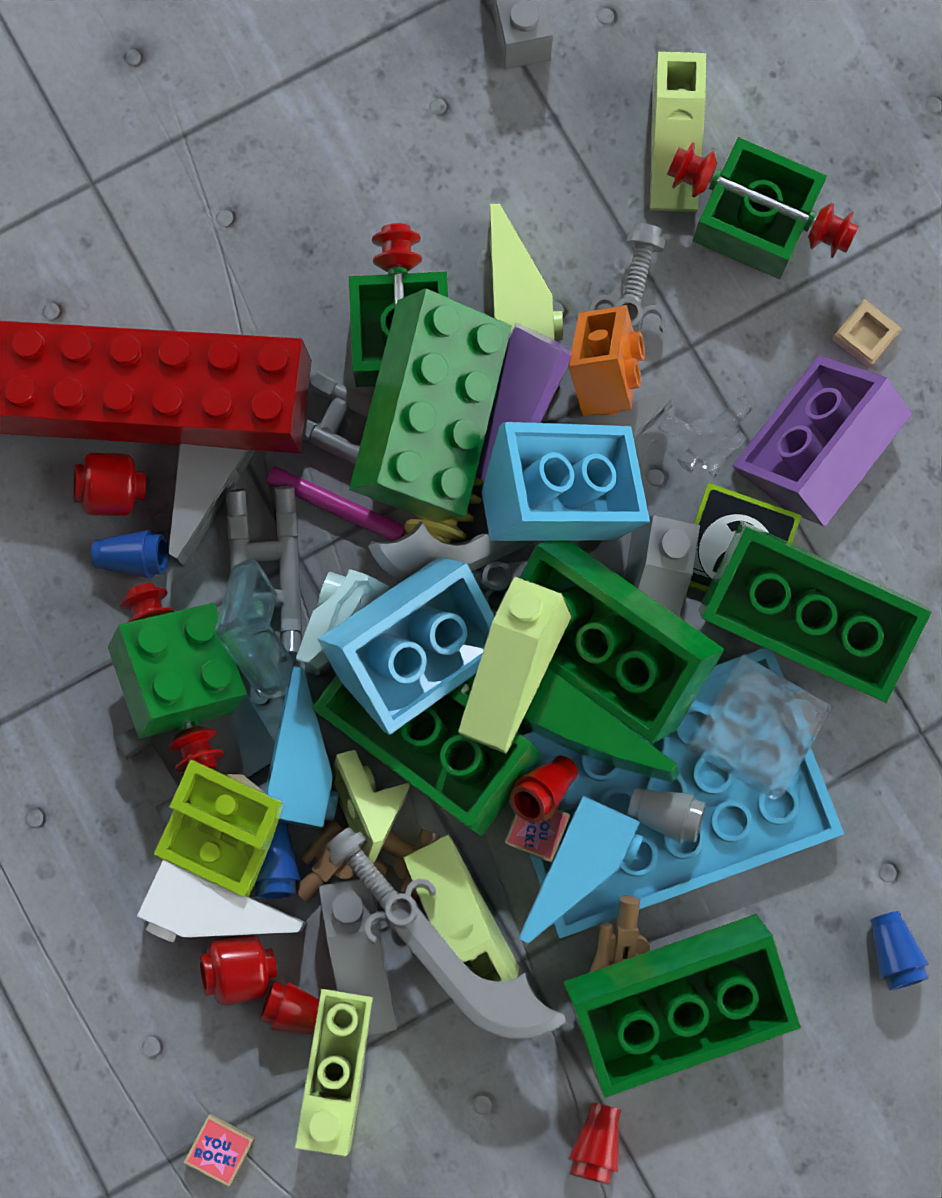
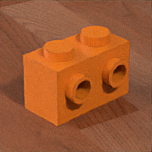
M627 305L580 312L571 350L572 356L568 367L582 416L595 414L609 416L623 410H630L632 408L634 389L641 387V372L638 361L645 360V346L642 333L640 331L633 332Z

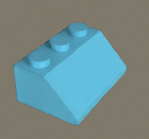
M504 422L499 425L482 489L490 541L617 540L650 522L631 426Z
M439 556L317 640L342 684L383 731L390 735L477 673L494 615L467 563Z

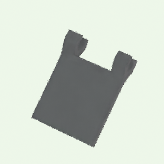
M247 695L232 715L199 723V726L216 730V736L209 743L212 749H220L224 752L223 757L216 761L218 767L215 771L226 776L227 774H239L249 778L271 764L275 741ZM134 727L115 738L127 760L153 745L177 787L179 786L185 772H177L175 766L183 758L181 752L168 749L169 743L179 733L178 729L138 739ZM173 797L155 807L166 826L174 810L169 807Z

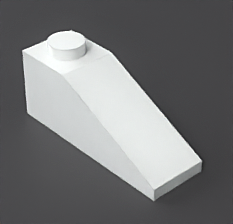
M164 859L137 915L149 921L146 931L170 942H174L177 935L181 937L303 932L307 922L250 896L242 897Z

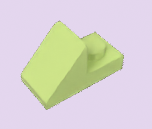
M351 750L336 755L331 770L333 775L332 787L334 791H339L338 801L349 827L355 834L361 832L367 839L366 844L360 851H363L367 858L370 859V862L373 863L402 808L410 788V783L375 792V780L370 768L362 766L356 750Z

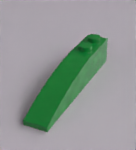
M547 667L520 724L521 726L572 751L617 768L671 783L675 781L679 776L678 764ZM476 674L456 688L466 696H469Z

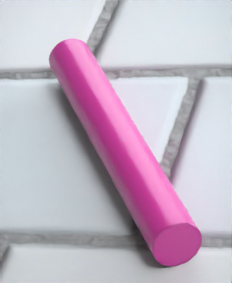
M274 466L268 476V484L274 487L294 486L296 497L390 541L397 540L405 534L404 525L282 468Z

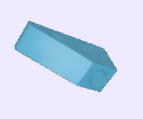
M293 666L288 677L265 793L284 802L278 822L320 830L323 828L324 820L333 821L339 791L331 790L333 775L317 716L312 709L314 705L304 669Z
M582 796L518 939L527 943L531 942L619 870L622 861L631 865L643 839V836L635 833L640 822Z

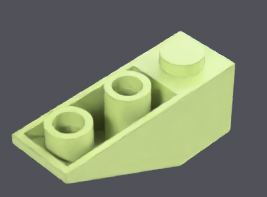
M657 53L652 87L650 211L698 212L699 195L695 198L692 197V185L682 182L673 189L672 185L675 178L667 175L679 147L688 150L693 142L695 143V154L702 157L706 99V53Z
M447 834L404 856V861L413 881L425 879L434 885L436 896H430V893L424 888H417V893L429 922L468 969L477 976L489 981L502 982L517 978L520 967L450 835Z
M321 989L295 1148L346 1157L349 1154L359 1102L373 997Z

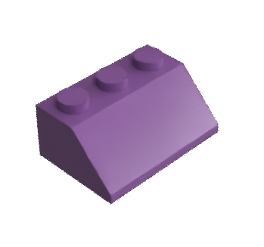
M515 323L509 335L475 475L482 481H485L499 425L504 422L540 423L572 356L568 346L519 323Z
M818 355L732 467L788 511L800 514L802 518L825 527L910 418L912 412L888 377Z

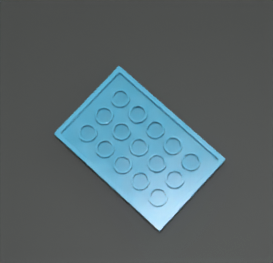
M767 648L714 666L677 730L653 744L650 743L678 764L679 776L673 783L617 768L572 751L535 732L523 735L542 755L531 771L551 762L559 755L570 758L577 766L578 777L570 785L557 808L570 814L561 841L582 796L626 816L635 788L695 794V800L706 803L702 825L696 842L684 839L682 843H679L639 823L635 833L643 836V839L632 864L630 865L622 861L619 870L554 922L559 939L599 925L602 922L618 918L619 902L622 896L638 898L640 900V910L844 835L812 749L807 743V736L775 654ZM800 761V763L798 764V766L795 767V768H793V766L795 765V763H797V762ZM529 854L541 887L552 863Z

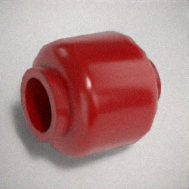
M93 452L85 456L82 464H75L73 500L74 503H81L83 511L88 515L128 516L134 509L135 500L145 499V471H136L135 461L129 454Z
M254 934L215 939L209 944L207 954L199 956L200 975L204 993L206 996L213 995L215 1000L224 1006L263 998L268 990V979L277 977V965L273 949H264L260 939Z

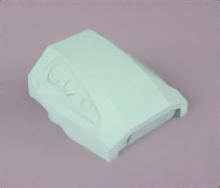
M349 569L346 577L329 572L322 586L317 608L312 612L296 660L305 664L304 671L314 675H322L329 670L332 665L317 639L389 591L390 586L369 575Z

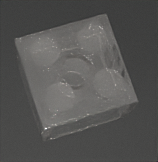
M742 655L734 663L686 749L774 800L783 796L833 706Z

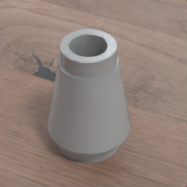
M635 788L630 800L627 816L679 843H682L684 839L696 842L702 825L706 803L695 800V794Z

